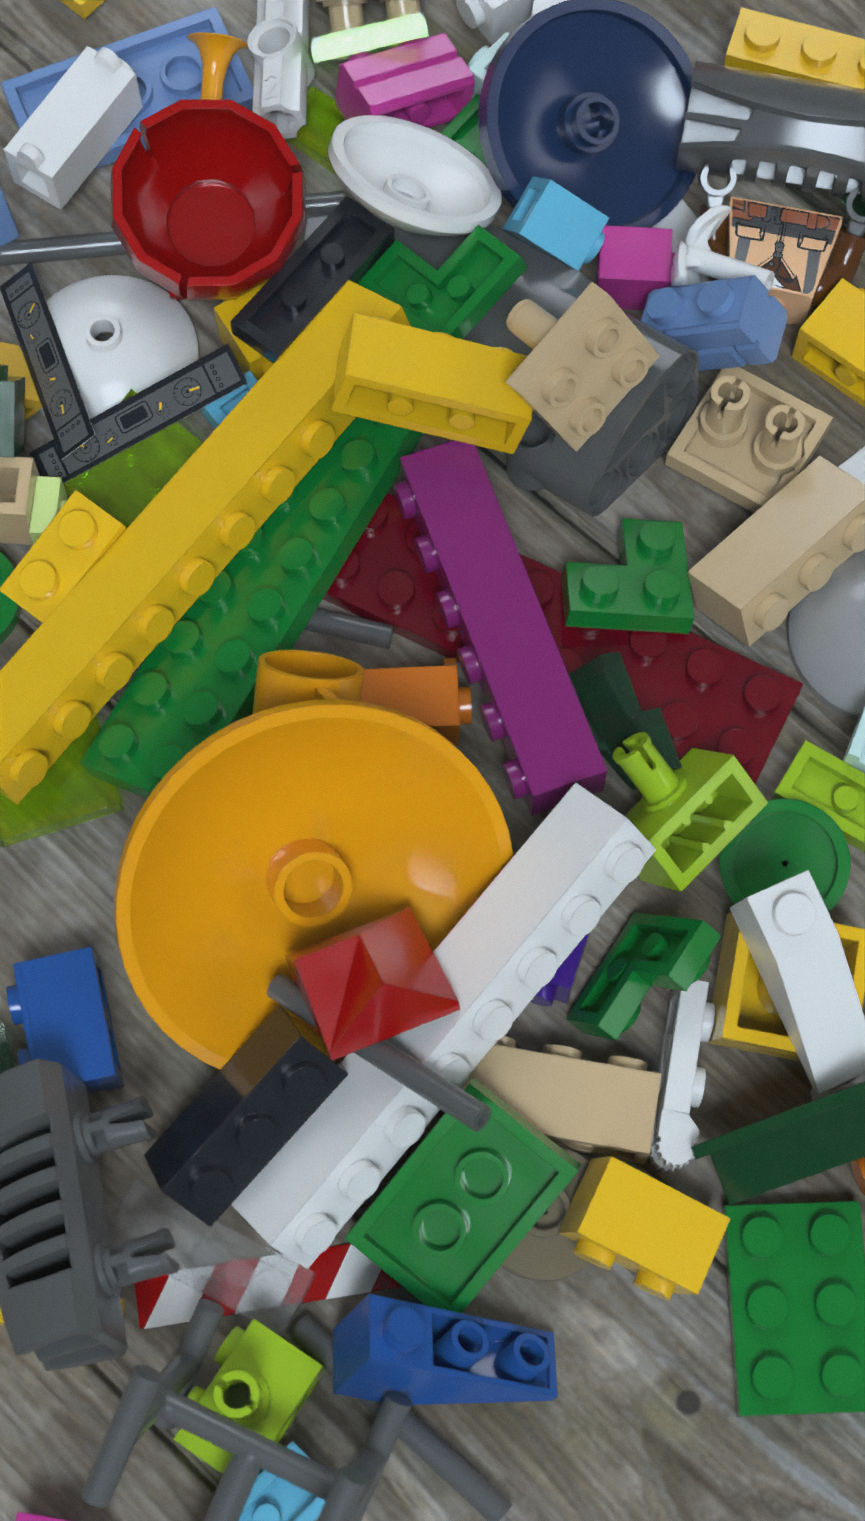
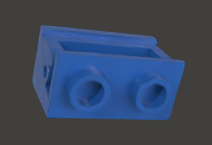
M86 947L13 964L16 985L7 986L6 988L8 1006L14 1025L24 1024L28 1047L18 1050L19 1065L35 1059L61 1063L86 1084L87 1094L124 1087L102 966L93 948Z

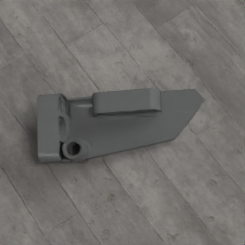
M490 224L484 229L519 254L528 268L463 340L491 347H503L516 353L529 355L533 349L515 336L507 327L506 321L512 308L524 299H531L559 320L591 281L579 271ZM392 226L395 232V241L396 239L436 270L444 264L470 235V233L449 237L421 235ZM625 313L660 356L648 369L644 379L633 387L607 416L603 426L595 434L591 435L576 452L564 443L533 411L532 420L514 454L503 452L506 455L507 474L515 486L529 491L546 489L592 517L605 511L674 444L698 405V353L694 349Z

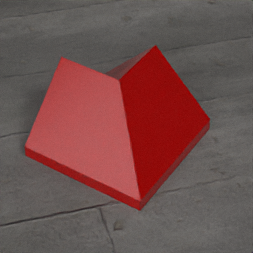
M410 907L285 955L287 965L331 1061L460 1010L459 1001Z

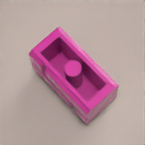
M446 33L425 39L411 37L399 44L398 47L374 54L361 52L355 54L346 62L339 64L335 95L336 105L346 120L357 116L379 115L399 118L431 128L452 121L471 101L475 85L474 75L463 58H458L457 50Z

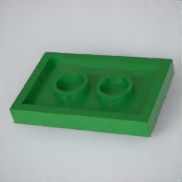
M474 1077L464 1088V1091L491 1108V1116L485 1127L475 1132L449 1114L444 1113L344 1238L426 1306L459 1313L465 1310L577 1174L581 1165Z
M860 1201L724 1206L722 1214L731 1218L724 1233L736 1417L865 1413V1253Z

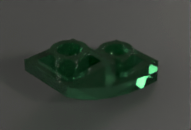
M619 651L602 654L568 674L599 751L617 775L632 790H636V786L621 766L616 764L612 755L617 747H622L626 754L630 753L622 742L636 733L645 732L649 735L651 742L673 772L682 768L660 707L645 711L641 710Z

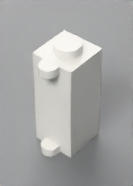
M89 46L84 49L3 149L14 183L60 210L63 209L143 108L136 73L124 60L106 47H102L98 52Z

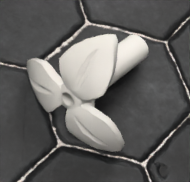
M719 205L706 211L691 225L686 237V244L682 241L679 242L672 260L671 286L709 282L707 276L723 280L755 275L770 291L775 274L773 271L713 252L710 249L708 240L732 209L727 205Z

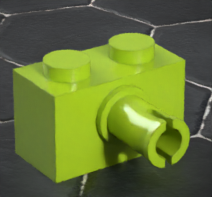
M639 732L622 742L630 753L626 754L622 747H617L612 755L616 764L621 766L642 794L641 800L625 817L631 821L656 849L654 854L644 864L638 877L641 881L682 892L768 804V801L734 755L692 748L671 769L651 742L649 735L645 732Z
M253 1319L246 1331L239 1326H235L220 1346L213 1361L222 1367L208 1388L204 1390L199 1385H196L187 1398L280 1443L325 1374L326 1369L323 1365L259 1321ZM182 1428L179 1429L173 1440L221 1474L224 1473L229 1460L233 1456V1454Z

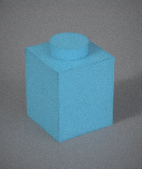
M533 176L502 229L515 238L579 271L582 264L590 263L601 249L605 239V234L602 230L609 217L551 179Z

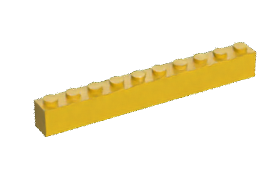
M348 280L0 670V793L18 805L27 793L43 780L48 769L68 746L85 732L90 721L110 698L126 685L137 667L158 643L168 637L176 622L179 621L199 596L209 590L219 573L241 549L250 543L255 532L275 509L290 497L296 485L317 461L330 451L337 438L356 418L355 416L331 411L339 350L354 313L371 317H383L395 323L411 326L402 306Z

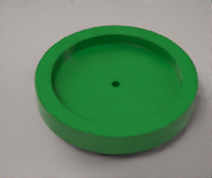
M796 799L769 800L768 804L720 852L719 860L723 886L734 904L809 870L828 912L841 899L848 884L851 868L848 844L836 822L820 808ZM784 860L788 861V866L786 867L782 865Z

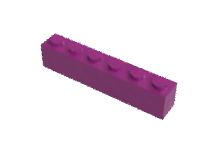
M452 440L401 457V482L393 484L394 495L404 520L414 517L421 536L414 538V544L425 574L435 571L443 590L435 593L442 620L447 629L457 626L464 647L458 648L457 654L464 676L469 685L479 682L487 702L479 705L487 735L491 742L501 739L509 761L502 763V770L513 799L516 800L524 797L532 816L555 808L575 783L592 794L603 791L607 768L476 446Z

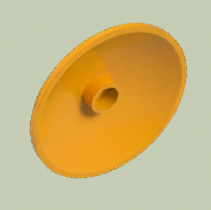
M276 650L260 655L258 658L252 715L240 719L209 736L189 751L167 772L137 814L126 838L118 863L114 887V925L122 963L134 992L147 1013L166 1035L185 1051L219 1070L224 1067L280 1005L267 996L270 982L280 974L295 982L287 965L285 955L410 907L434 952L513 858L510 834L501 807L490 786L473 763L447 738L416 718L388 707L360 702L364 669L358 663L341 656L308 650ZM287 1010L290 1014H292L295 1018H297L306 1027H308L311 1031H313L316 1035L320 1037V1034L315 1027H313L297 1015ZM347 1055L338 1058L340 1063Z

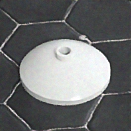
M364 115L352 117L340 123L330 140L328 147L329 159L345 189L370 213L398 229L421 235L447 237L466 235L471 233L478 225L482 228L490 225L500 208L502 200L501 191L496 186L488 168L460 144L430 128L394 117Z
M122 275L96 276L75 282L61 289L47 300L90 419L199 360L197 335L189 315L176 299H170L167 291L151 282ZM101 333H113L109 340H95V337ZM41 408L39 411L45 416L43 408Z

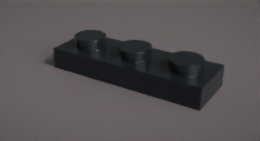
M346 196L285 262L281 271L272 276L230 321L232 334L274 364L348 280L357 283L395 242L394 228L374 216L352 198Z

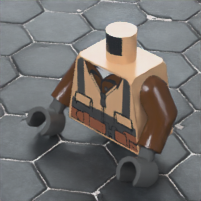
M709 163L705 164L699 171V187L707 194L706 204L700 205L699 217L713 207L724 205V196L733 189L737 179L736 170L732 164L729 163L727 183L720 190L713 189L707 182ZM860 187L851 191L847 197L846 208L851 218L848 226L842 228V216L731 196L729 207L732 209L716 232L710 237L708 244L713 252L773 271L775 277L772 288L769 291V296H774L787 310L788 324L802 325L808 319L811 308H817L842 278L849 283H852L865 250V217L857 215L853 210V202L858 195ZM707 276L709 281L718 280Z

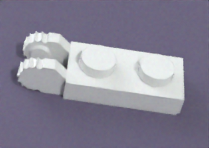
M697 980L692 983L687 992L673 989L669 994L658 1073H661L662 1076L651 1149L648 1156L651 1161L650 1165H654L656 1167L655 1170H662V1173L666 1171L672 1173L674 1169L679 1170L683 1164L685 1166L689 1164V1160L694 1158L691 1146L696 1145L699 1139L700 1130L689 1114L690 1107L698 1108L703 1097L706 1070L705 1068L697 1067L700 1041L706 1043L709 1041L715 1019V1004L706 1002L709 982Z

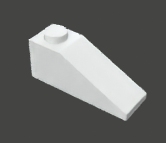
M809 870L753 894L730 907L731 913L815 1093L820 1094L865 1073V1017L839 934Z

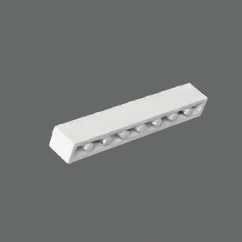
M575 783L433 952L459 1001L460 1010L385 1040L459 1088H462L470 1073L495 1043L507 1034L515 1019L540 989L552 980L559 966L584 936L596 927L600 917L624 888L640 874L644 864L654 854L656 849L627 817ZM355 1053L348 1054L341 1062L348 1076L231 1204L271 1247L306 1269L332 1244L336 1234L361 1204L377 1190L381 1180L405 1151L421 1137L425 1127L440 1111L438 1107Z

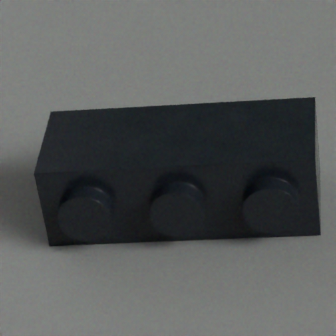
M279 1005L144 1154L160 1190L211 1227L348 1076L347 1071L338 1059L331 1061L325 1045L318 1035Z

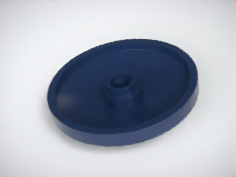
M617 0L563 1L536 13L517 26L498 48L489 65L481 89L478 114L480 142L487 167L496 186L513 209L534 176L551 179L609 217L605 226L651 228L665 218L684 197L696 175L693 172L676 170L678 149L682 141L686 119L685 112L688 109L692 87L690 85L694 71L690 59L682 46L652 16L632 5Z

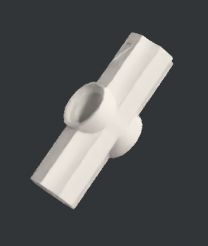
M257 0L256 26L249 33L247 40L248 48L255 60L252 112L275 124L284 139L297 137L298 130L306 125L307 87L315 74L314 64L308 53L310 0Z

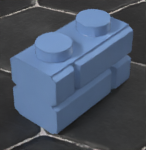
M755 275L653 289L652 292H649L641 321L694 349L698 353L699 372L743 367L745 364L751 366L773 363L777 359L788 318L787 310L774 296H769V290Z

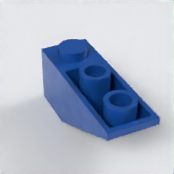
M368 1294L333 1329V1393L382 1403L388 1391H395L407 1396L412 1401V1405L553 1401L558 1397L554 1332Z

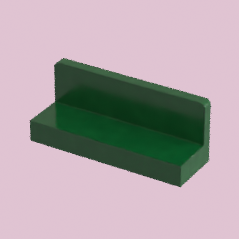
M865 1082L691 1146L694 1158L696 1160L707 1155L711 1156L729 1205L865 1157Z

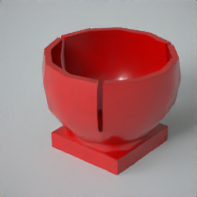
M181 99L140 121V132L134 127L111 171V227L137 271L167 289L170 299H176L177 301L184 299L189 301L236 300L279 273L306 227V179L300 163L276 125L233 100ZM141 135L146 145V151L140 141Z

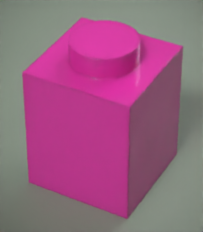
M605 226L602 232L605 234V239L597 256L596 285L607 292L622 310L644 311L649 292H652L653 289L674 287L671 286V266L673 265L672 260L675 255L672 252L673 229Z

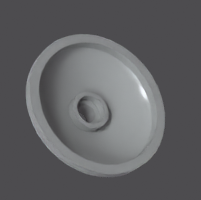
M865 549L851 555L845 562L833 570L830 579L821 589L810 592L790 610L787 623V642L790 657L803 683L826 706L855 720H858L865 706Z

